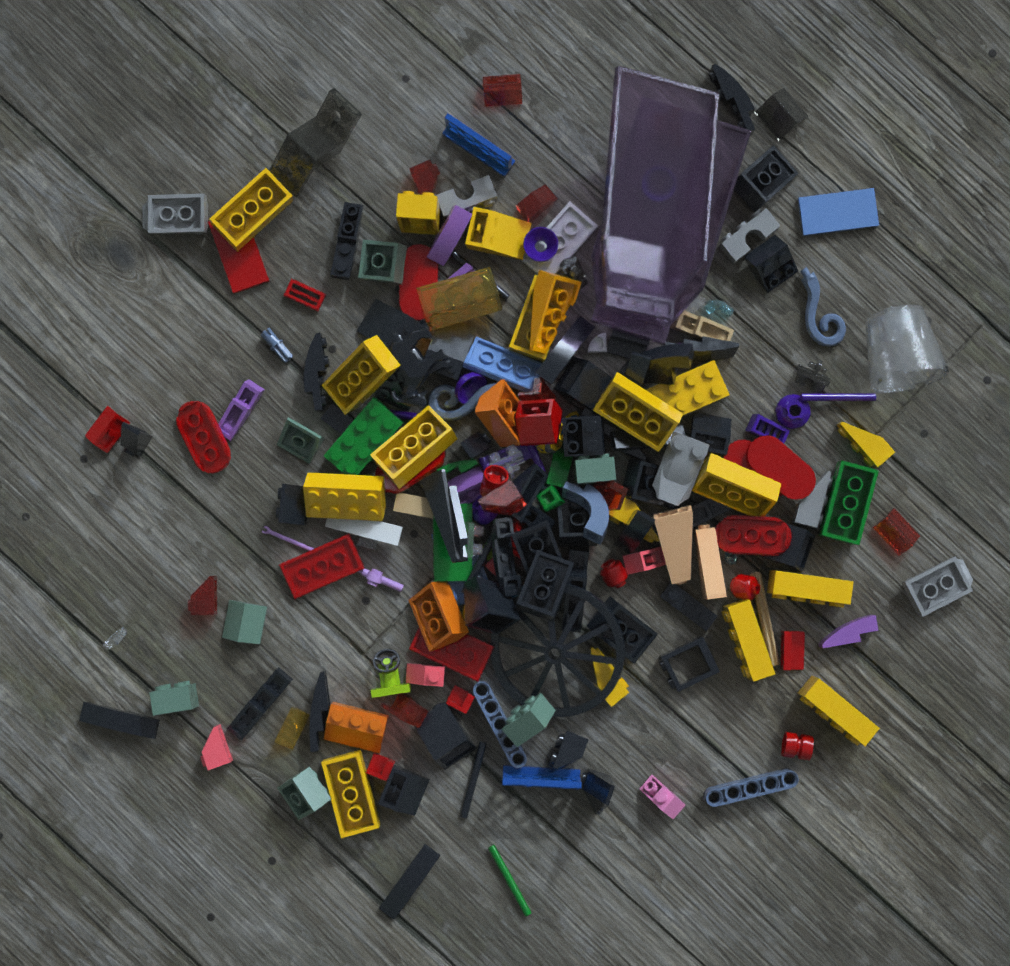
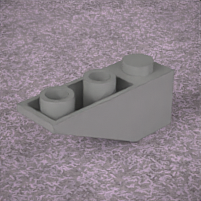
M830 471L825 472L817 480L815 488L809 496L797 502L792 523L811 528H817L818 525H821L823 520V514H821L822 507H825L828 501V496L826 495L827 488L831 487L833 477H830Z

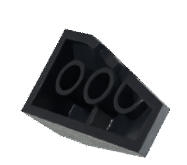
M588 768L587 773L583 772L581 777L582 788L595 814L600 815V812H603V809L609 806L615 785L610 775Z

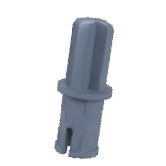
M267 328V331L264 330L260 336L269 344L270 350L275 351L283 362L286 363L292 359L293 355L284 346L283 340H279L271 328Z

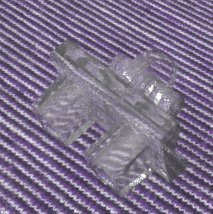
M514 444L505 448L508 456L500 458L498 452L489 455V466H502L508 471L512 479L515 478L513 472L520 470L519 464L525 462L521 450L518 451Z
M464 522L468 537V545H465L467 557L473 558V556L482 555V544H473L474 536L483 537L484 527L475 525L472 522Z

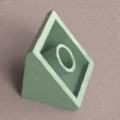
M288 417L277 445L310 464L325 438Z
M229 600L222 638L236 642L260 644L267 606Z

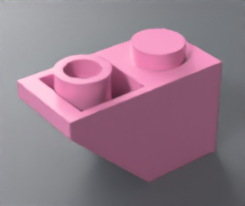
M653 775L640 787V790L672 819L686 805Z

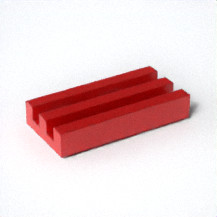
M292 278L283 295L319 312L323 300L326 298L325 293ZM293 284L320 296V298L312 297L292 286ZM290 291H292V292H294V293H296V294H298V295H300V296H303V297H305V298H307V299H309V300H311V301H313V302H316L317 305L315 306V305H313V304H310V303H308V302H306V301H304V300H302V299H299V298H297V297H295V296H293V295H291V294H289V293H290Z

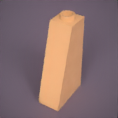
M691 505L654 514L657 533L672 584L681 585L686 583L687 580H691L693 528Z
M710 524L700 525L698 530H694L702 597L703 599L727 597L715 527L710 528Z

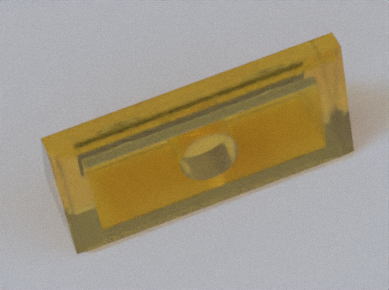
M294 706L291 707L274 742L293 750L310 714Z

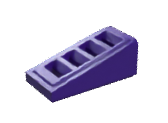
M759 414L751 416L745 430L756 437L768 436L773 427L774 430L771 436L776 437L778 431H781L778 439L782 443H785L790 430ZM766 424L767 426H766V428H765V430H764V433H762V429H763L764 425Z

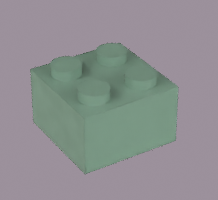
M363 240L358 278L367 281L402 284L407 246L394 242Z
M609 454L598 455L597 458L590 459V456H578V460L574 461L575 483L577 485L614 482L616 480L614 457H609Z
M190 680L174 684V687H171V684L159 685L155 687L154 691L149 692L153 716L191 710L199 706L196 683L190 684Z
M541 693L535 697L533 695L524 702V705H517L511 710V715L505 720L506 724L502 730L516 747H519L545 729L556 711Z
M310 767L294 775L277 788L298 820L315 812L331 800L328 790L322 786L318 780V775Z

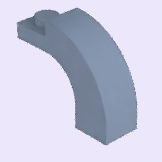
M566 481L563 486L562 497L584 507L590 517L584 527L583 537L601 545L606 535L609 521V509L606 500L596 488L589 484L582 489L579 485Z

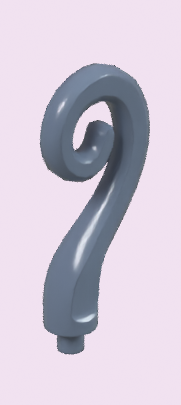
M806 267L800 272L804 277L801 281L808 294L805 310L807 331L810 337L819 345L826 347L836 346L845 336V322L837 314H826L819 323L823 332L828 331V323L834 322L837 325V331L830 337H825L819 332L815 323V315L820 297V285L815 273L810 274Z
M496 383L483 386L462 407L453 411L441 409L438 405V398L442 393H449L450 399L444 403L445 407L452 408L456 406L458 399L455 396V388L450 385H440L431 391L428 405L443 420L455 421L471 413L477 406L479 397Z

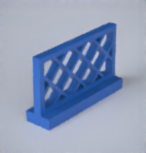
M447 113L445 116L446 128L442 135L505 178L515 163L512 156Z
M503 765L502 785L579 790L582 787V782L580 779V769L562 768L552 773L549 772L550 767L523 766L515 768L512 765Z

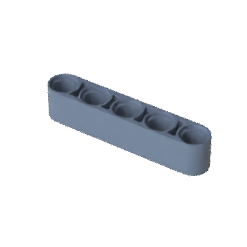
M480 680L476 682L473 687L474 696L510 764L515 768L523 767L526 764L527 756L522 745L516 747L515 744L511 746L505 745L503 740L507 735L502 729H498L494 725L497 719L505 721L507 717L493 690L486 681ZM485 685L487 692L484 695L478 694L476 691L477 686ZM488 702H493L496 704V710L489 712L486 710L485 705ZM517 753L524 757L520 763H516L512 759Z
M784 768L709 787L704 791V799L710 806L718 807L793 788L798 784L799 778L793 770ZM791 773L793 776L792 781L785 783V775ZM773 778V786L767 788L765 786L766 780ZM749 783H755V790L752 792H747L746 790ZM733 787L736 788V795L729 797L727 794L728 790ZM712 792L718 793V798L715 801H709V795Z

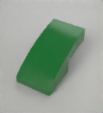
M562 448L553 454L546 483L563 488L567 481L573 456L564 457V449Z
M476 460L457 461L437 469V471L445 469L446 474L458 468L461 474L477 466L478 463Z

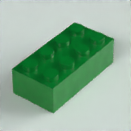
M373 397L324 454V457L343 474L360 475L373 460L370 454L393 436L405 422L381 401Z
M842 460L837 461L818 536L851 545H860L879 470Z

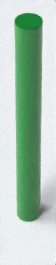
M494 844L488 847V850L525 917L530 915L532 912Z

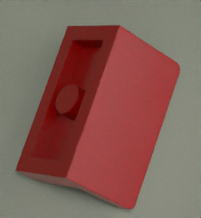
M107 406L85 437L92 444L108 453L121 436L122 423L130 424V422Z
M781 630L780 669H804V631Z

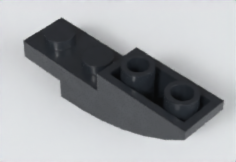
M717 64L712 65L709 78L712 84L715 83L717 87L716 95L719 101L722 100L724 105L731 103V111L739 120L737 124L740 132H744L745 137L752 135L755 127L750 115L753 114L755 108L749 96L731 74Z
M344 202L330 274L331 278L350 281L358 246L363 205Z
M316 333L311 342L304 369V392L306 394H313L316 412L324 411V406H327L326 395H322L321 389L324 378L320 376V373H327V368L330 367L329 358L325 356L324 349L327 348L326 337H322L321 333Z

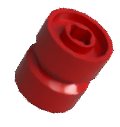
M499 465L486 467L480 486V494L484 499L495 502L504 497L509 477L508 471Z
M785 731L782 739L781 755L789 758H794L796 755L798 759L810 761L814 746L813 736L801 734L798 737L797 733Z

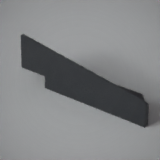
M441 469L423 478L421 484L451 562H466L468 557L465 545H468V537L456 485L448 487L446 471Z

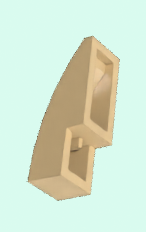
M683 309L675 311L669 327L700 340L704 336L730 341L734 332L733 329Z
M405 493L396 494L393 511L433 519V513L427 498Z

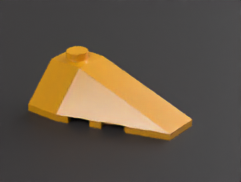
M539 270L533 291L531 351L541 353L548 351L557 335L556 329L561 321H565L567 317L565 314L568 308L576 302L581 286L580 281Z

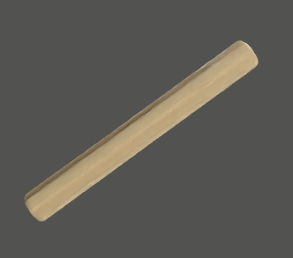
M753 572L750 576H755L760 584V593L756 595L755 600L763 639L772 665L777 666L780 662L761 572Z

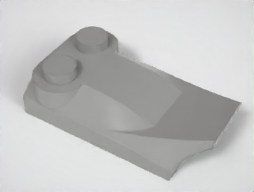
M148 195V201L142 206L143 229L147 230L149 234L194 233L200 235L207 233L208 202L206 195Z
M673 431L652 484L658 499L677 506L689 499L704 458L707 455L709 444Z
M954 556L914 577L908 578L903 582V585L913 608L920 617H924L972 592L971 584L973 578L964 561Z

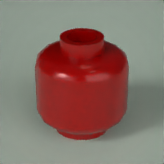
M610 559L602 564L600 575L608 587L621 588L626 584L625 580L628 578V574L621 561Z
M739 574L732 579L730 590L735 598L753 600L760 593V584L755 576Z

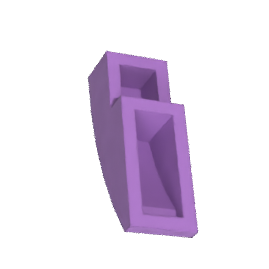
M454 205L426 258L444 266L473 214Z
M251 380L243 383L218 424L224 437L230 441L242 427L265 390Z
M876 615L859 617L843 624L818 643L819 647L828 648L861 642L860 634L879 631Z

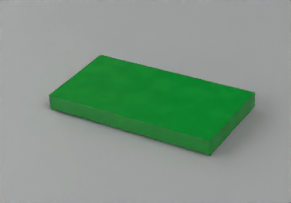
M471 503L460 504L468 537V545H465L468 557L466 562H451L433 515L434 582L467 581L472 571Z

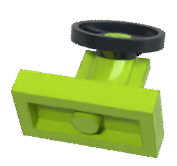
M383 649L376 653L373 658V665L379 672L381 687L371 689L372 698L410 692V683H400L398 671L400 657L398 653L392 649ZM383 653L394 654L391 657L386 656L383 658H379V656Z

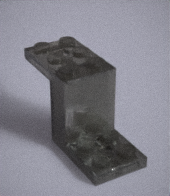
M335 88L331 89L316 117L287 134L269 171L291 194L297 197L301 194L313 170L342 151L362 113Z

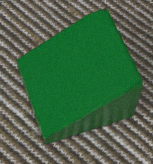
M552 485L536 496L545 512L565 503L558 489Z

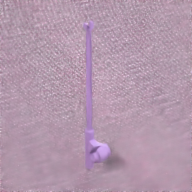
M264 526L267 531L262 530L263 534H271L305 550L310 551L314 549L272 531L268 526ZM376 569L358 571L368 579L366 583L375 587L378 584H383L399 592L404 587V585L382 576L383 572Z

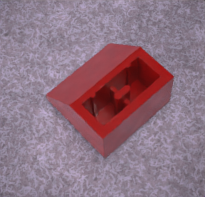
M554 399L518 402L515 419L521 446L557 444L563 410Z

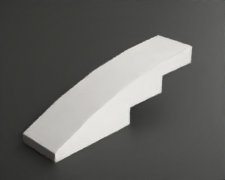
M327 518L325 527L397 546L403 529L401 526L369 520Z

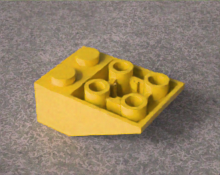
M473 207V215L465 242L466 247L470 250L523 260L525 255L524 238L530 231L532 223L492 210Z

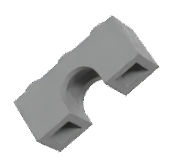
M487 175L471 182L474 193L467 200L459 199L454 189L436 195L444 221L454 205L470 213L473 212V207H489L494 205L495 201H497V194L490 176Z
M767 208L762 212L760 209L751 216V221L748 223L742 222L736 227L737 232L733 235L728 233L721 239L723 243H721L719 248L732 264H735L751 250L745 241L747 234H756L764 241L779 229L780 224Z

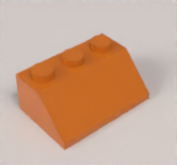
M505 379L500 380L479 397L475 413L500 447L520 446L515 419L519 399Z
M448 581L430 582L408 600L429 652L454 643L469 633Z
M332 702L326 721L324 740L380 753L389 715Z

